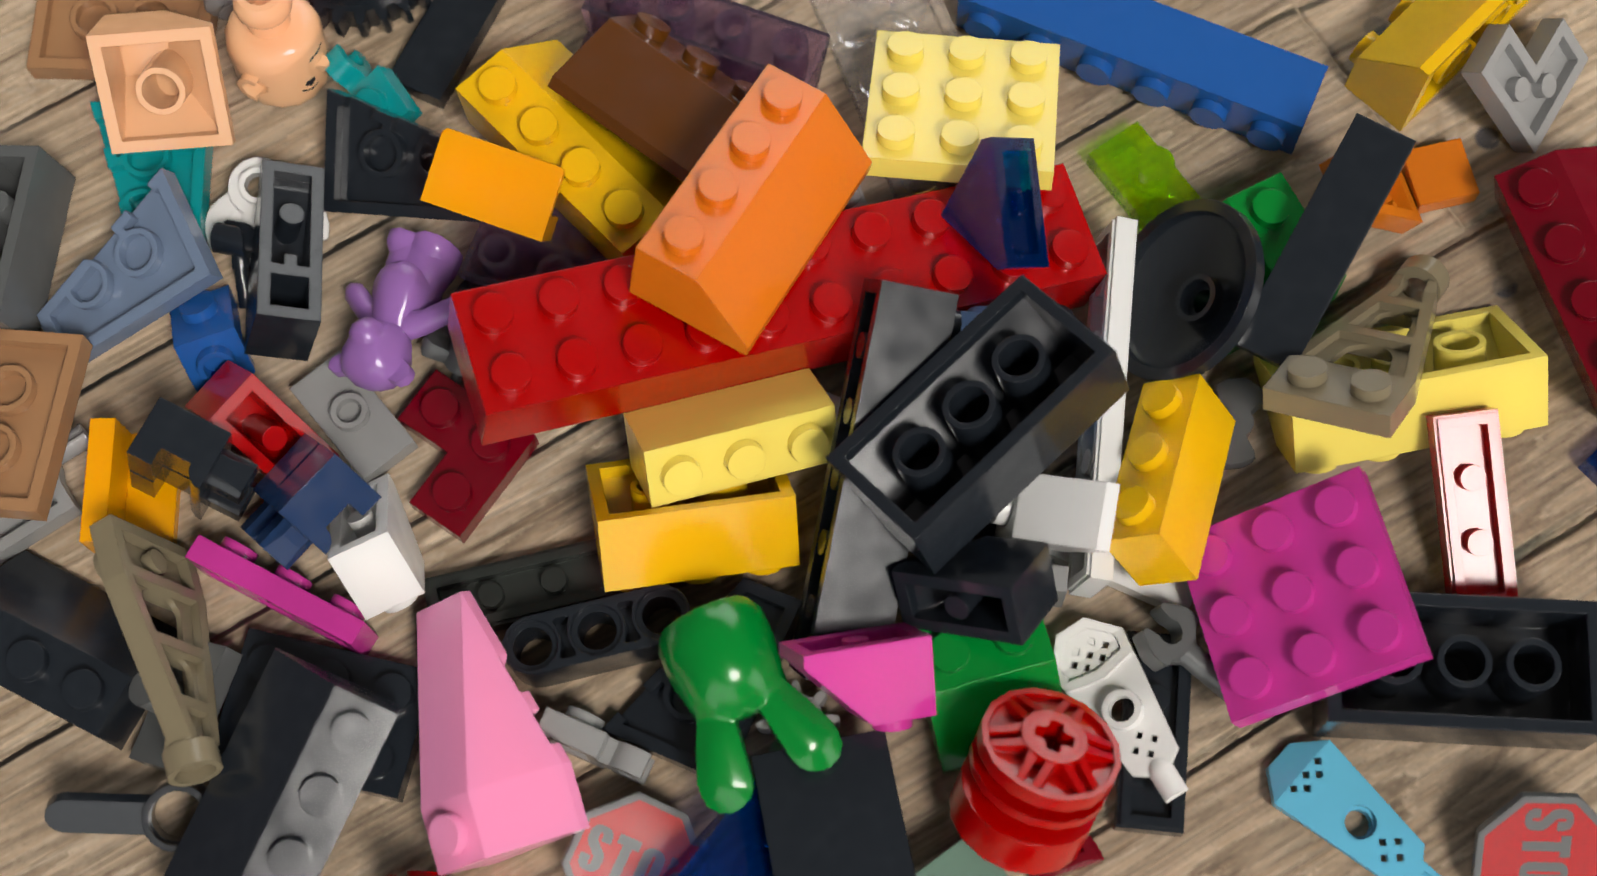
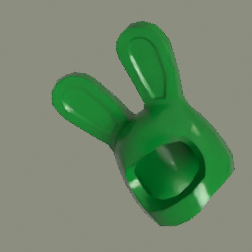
M736 595L715 600L679 617L663 630L659 637L658 655L672 687L686 705L697 724V786L708 808L718 813H734L743 808L752 798L754 778L739 728V721L747 719L756 713H760L773 735L791 761L800 769L808 772L822 771L831 768L838 760L843 744L838 730L823 712L787 682L769 622L761 607L749 597Z

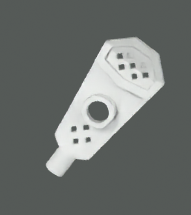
M1083 617L1058 633L1055 639L1054 655L1062 689L1069 697L1086 704L1108 724L1119 743L1121 762L1133 777L1150 778L1166 804L1188 791V787L1173 765L1179 750L1178 744L1126 631L1119 626ZM1124 698L1132 700L1134 704L1133 715L1124 722L1115 721L1111 714L1115 702ZM1138 733H1142L1141 739L1137 738ZM1153 736L1158 737L1157 742H1152ZM1134 748L1139 749L1138 754H1133ZM1149 751L1154 752L1153 758L1148 757Z

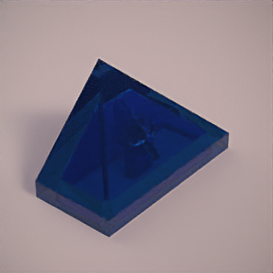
M989 137L982 139L941 214L997 270L1049 267L1034 138Z

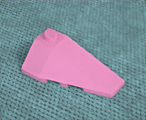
M460 591L417 612L421 813L438 875L443 876L493 865L590 828L569 757L560 742L550 744L534 717L540 708L529 691L520 692L505 667L507 653L470 591Z

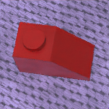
M229 360L221 366L184 406L191 413L232 433V450L240 457L258 465V471L264 476L268 474L305 433L339 457V454L253 373Z

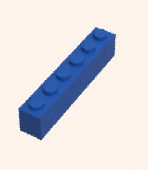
M958 0L956 26L965 29L970 36L985 39L1060 44L1059 66L1076 72L1086 82L1100 86L1108 84L1132 93L1138 101L1148 106H1166L1189 115L1194 122L1210 129L1223 128L1247 137L1248 141L1254 146L1267 151L1281 150L1292 155L1329 67L1154 0Z

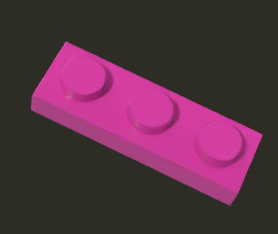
M198 534L185 558L202 573L351 652L368 656L378 639V635L364 622L365 618L355 603L337 594H334L328 603L309 593L313 583L291 569L287 570L282 565H279L273 574L254 564L259 555L243 544L224 536L220 545Z

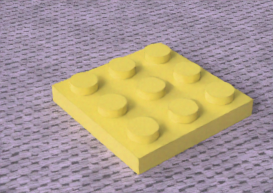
M877 30L862 146L872 161L871 168L866 176L1051 191L1055 162L1060 44L985 39L973 36L959 37L921 34L910 31Z

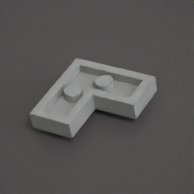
M1542 18L1526 47L1523 46L1510 24H1488L1464 65L1461 74L1514 152L1535 153L1589 58L1564 18Z

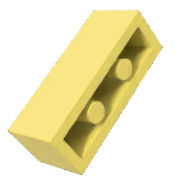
M810 368L623 413L631 468L652 508L828 463L826 457L831 451L836 425L835 404Z

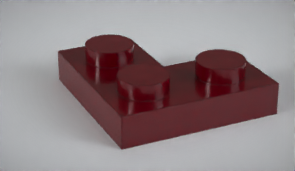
M438 370L433 372L398 417L404 428L445 455L410 500V505L415 511L462 543L466 542L539 445L537 437L531 434L482 446L466 389Z

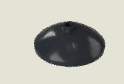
M1213 199L1189 200L1174 205L1157 215L1137 234L1128 355L1129 372L1149 382L1172 380L1195 374L1202 375L1225 358L1244 336L1260 302L1264 282L1265 261L1259 235L1250 220L1240 211Z

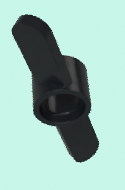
M166 781L153 794L60 792L48 800L44 818L48 826L58 832L146 835L148 840L156 847L165 851L175 852L182 837L170 835L159 826L155 817L156 804L163 795L173 791L189 793L200 802L207 787L203 783L177 787L170 785Z

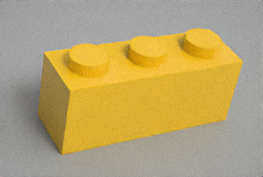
M1201 374L1143 383L1116 482L1120 484L1110 545V553L1139 586L1198 580L1236 422Z

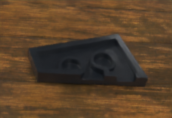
M327 88L324 212L482 222L420 200L441 136L440 133L341 90Z
M744 577L725 598L736 595L745 596L761 607L773 632L782 663L783 658L780 656L779 642L793 639L801 600ZM659 668L643 685L646 688L643 693L622 715L617 712L602 730L612 738L638 747L658 758L697 774V724L686 705L672 687L665 671ZM757 713L739 721L743 741H745Z

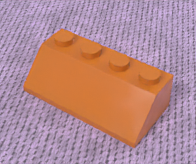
M768 63L637 245L629 292L747 356L872 165V161L826 93Z

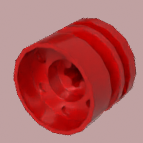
M1032 687L1012 690L1003 694L990 703L969 748V754L960 769L949 795L950 817L961 839L982 859L1007 871L1029 875L1060 871L1077 858L1097 814H1099L1122 766L1119 743L1108 724L1086 704L1061 692Z

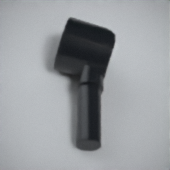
M225 220L224 224H214L211 231L210 245L214 253L232 256V269H234L239 308L244 309L246 308L250 272L249 258L252 253L254 228L247 223Z

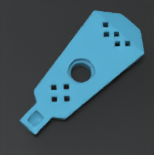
M1330 740L1289 743L1265 769L1273 807L1292 820L1298 821L1375 876H1441L1423 861L1425 844ZM1314 759H1319V764H1315ZM1316 772H1320L1321 778H1316ZM1302 773H1307V778H1303ZM1304 786H1308V792H1304ZM1290 787H1295V792H1291ZM1357 811L1367 818L1368 831L1364 836H1354L1346 829L1345 818L1349 812ZM1379 839H1384V845H1379ZM1395 839H1400V845H1395ZM1381 855H1386V862H1381ZM1397 855H1402V861H1397Z

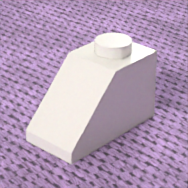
M389 473L367 483L381 498L364 516L347 505L330 523L329 529L332 542L328 551V561L365 620L383 612H399L411 605L419 595L425 593L424 560L396 486Z
M1040 474L990 521L991 524H996L995 537L1048 543L1050 550L1067 553L1110 552L1120 484Z

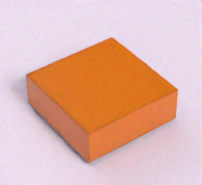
M1461 138L1414 148L1402 169L1403 176L1419 214L1474 202L1480 193Z

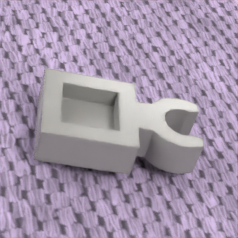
M569 706L566 713L562 714L549 707L546 708L539 725L550 744L560 742L566 753L602 769L604 767L629 780L645 785L655 763V760L651 759L652 754L609 737L608 733L601 731L605 722L585 710Z

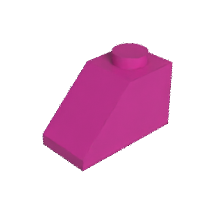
M905 622L779 642V652L783 659L847 711L872 725V728L876 731H903L913 726V719L937 715L932 635Z

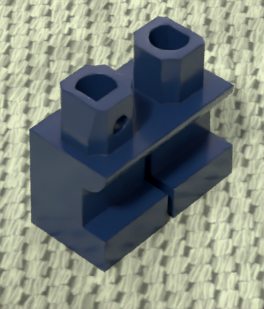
M305 433L252 489L264 502L240 528L288 570L312 544L324 554H327L332 540L326 527L347 505L364 516L381 496L334 452Z

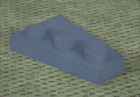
M163 168L159 169L147 184L151 188L147 196L133 212L125 210L110 227L114 231V235L93 260L83 259L37 314L44 332L84 335L93 345L89 362L223 279L177 177L171 171Z

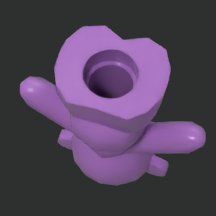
M400 227L390 229L387 237L389 254L385 267L379 271L374 280L372 295L360 283L353 282L346 286L345 299L359 320L351 324L349 337L342 347V352L329 361L328 368L337 377H347L357 387L378 392L394 389L396 386H408L414 380L415 372L411 367V340L426 336L448 325L450 297L442 300V296L460 272L464 262L460 251L450 241L438 234L425 230L415 233Z

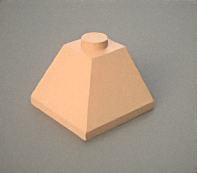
M166 10L104 15L85 36L112 154L226 146L235 143L236 140L213 23Z

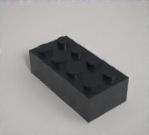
M1410 592L1433 659L1312 702L1313 737L1584 750L1597 742V601Z

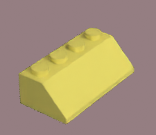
M1497 305L1436 316L1416 403L1391 438L1272 411H1267L1275 443L1296 474L1302 472L1311 474L1327 473L1339 465L1365 460L1374 462L1389 461L1401 453L1429 448L1426 416L1490 407L1498 408L1501 438L1514 437L1526 429L1548 425V355ZM1393 325L1373 328L1374 330L1404 336L1409 331L1408 328ZM1346 353L1334 362L1335 364L1363 370L1378 369L1387 373L1391 362ZM1253 355L1259 384L1263 390L1264 385L1278 367Z

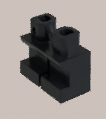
M159 397L126 452L132 487L155 498L163 483L166 482L190 494L191 510L198 519L201 520L208 507L239 522L255 495L252 489L257 485L254 479L258 472V465L232 453V433Z

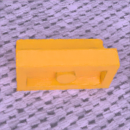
M446 128L441 133L420 200L540 242L551 241L559 218L552 215L565 177V169L454 129Z
M90 418L79 542L95 554L89 526L112 514L177 544L181 490L164 482L154 498L132 487L126 452L137 434H132L116 418Z

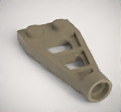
M1418 254L1409 257L1394 274L1389 284L1311 338L1302 355H1288L1263 387V410L1391 438L1416 403L1437 311V303L1448 289L1450 283L1449 274L1445 266L1439 260L1429 255ZM1409 278H1419L1426 284L1424 292L1413 287L1409 282ZM1378 323L1408 328L1409 331L1404 336L1371 328ZM1346 353L1391 362L1387 373L1378 369L1363 370L1335 364L1334 362Z
M109 514L89 526L95 549L93 563L96 572L102 579L164 734V750L161 756L167 781L170 785L177 787L204 783L216 777L222 771L223 765L218 749L220 740L213 670L208 646L210 640L207 610L196 566L185 558L189 549ZM144 600L174 613L178 639L155 630ZM171 667L183 672L184 694H181Z

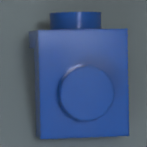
M229 285L212 291H202L170 311L173 347L197 392L227 360L253 374L255 373V366L251 355L244 354L245 343L242 339L238 304Z

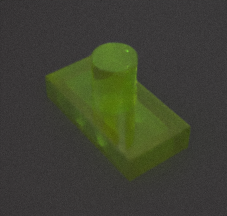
M1138 121L1088 154L1086 163L1129 217L1138 220V228L1140 230L1157 215L1172 206L1189 200L1202 199L1175 167V159L1168 149L1158 146Z

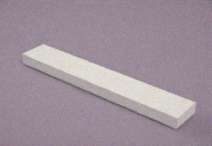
M1116 216L1095 240L1107 275L1089 297L1087 327L1116 350L1127 380L1138 220ZM1126 393L1078 438L1075 478L1117 482L1121 467ZM1110 552L1070 553L1067 586L1069 595L1091 598L1113 581L1114 556Z

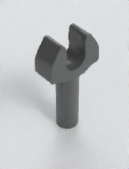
M1165 602L1151 609V617L1169 631L1171 643L1163 641L1160 635L1149 628L1134 634L1132 639L1142 662L1154 672L1168 665H1181L1224 701L1211 656L1197 645L1196 628L1199 622L1198 616L1185 606Z

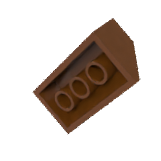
M638 12L636 15L610 17L552 76L548 87L683 182L753 84L740 79L734 81L718 70L720 63L713 55L695 46L688 45L685 47L669 36L671 28L665 22L651 14Z

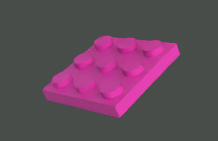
M1360 466L1210 526L1198 580H1190L1187 583L1231 723L1235 726L1243 728L1433 659L1367 473Z

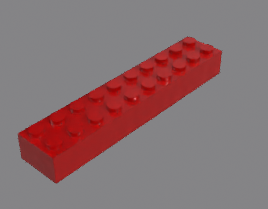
M1063 163L1054 165L1051 191L964 184L843 210L747 356L629 292L635 254L450 293L448 330L483 446L643 409L806 368L811 370L848 361L864 278L886 280L959 295L956 309L967 311L974 306H988L1022 274L1059 305L1074 309L1086 305L1089 297L1095 292V289L1105 278L1107 272Z

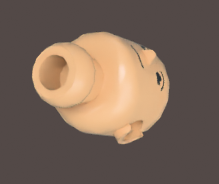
M232 0L233 10L229 15L224 30L227 52L238 78V88L255 101L280 108L298 106L314 98L327 83L329 74L326 72V69L329 67L330 61L326 57L329 52V46L320 17L310 3L306 0Z

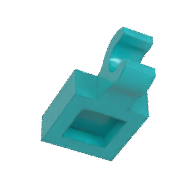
M337 44L326 55L330 61L326 72L343 86L350 95L413 122L423 114L392 69L377 65L372 70L371 65L360 51L354 50L348 56L341 45Z

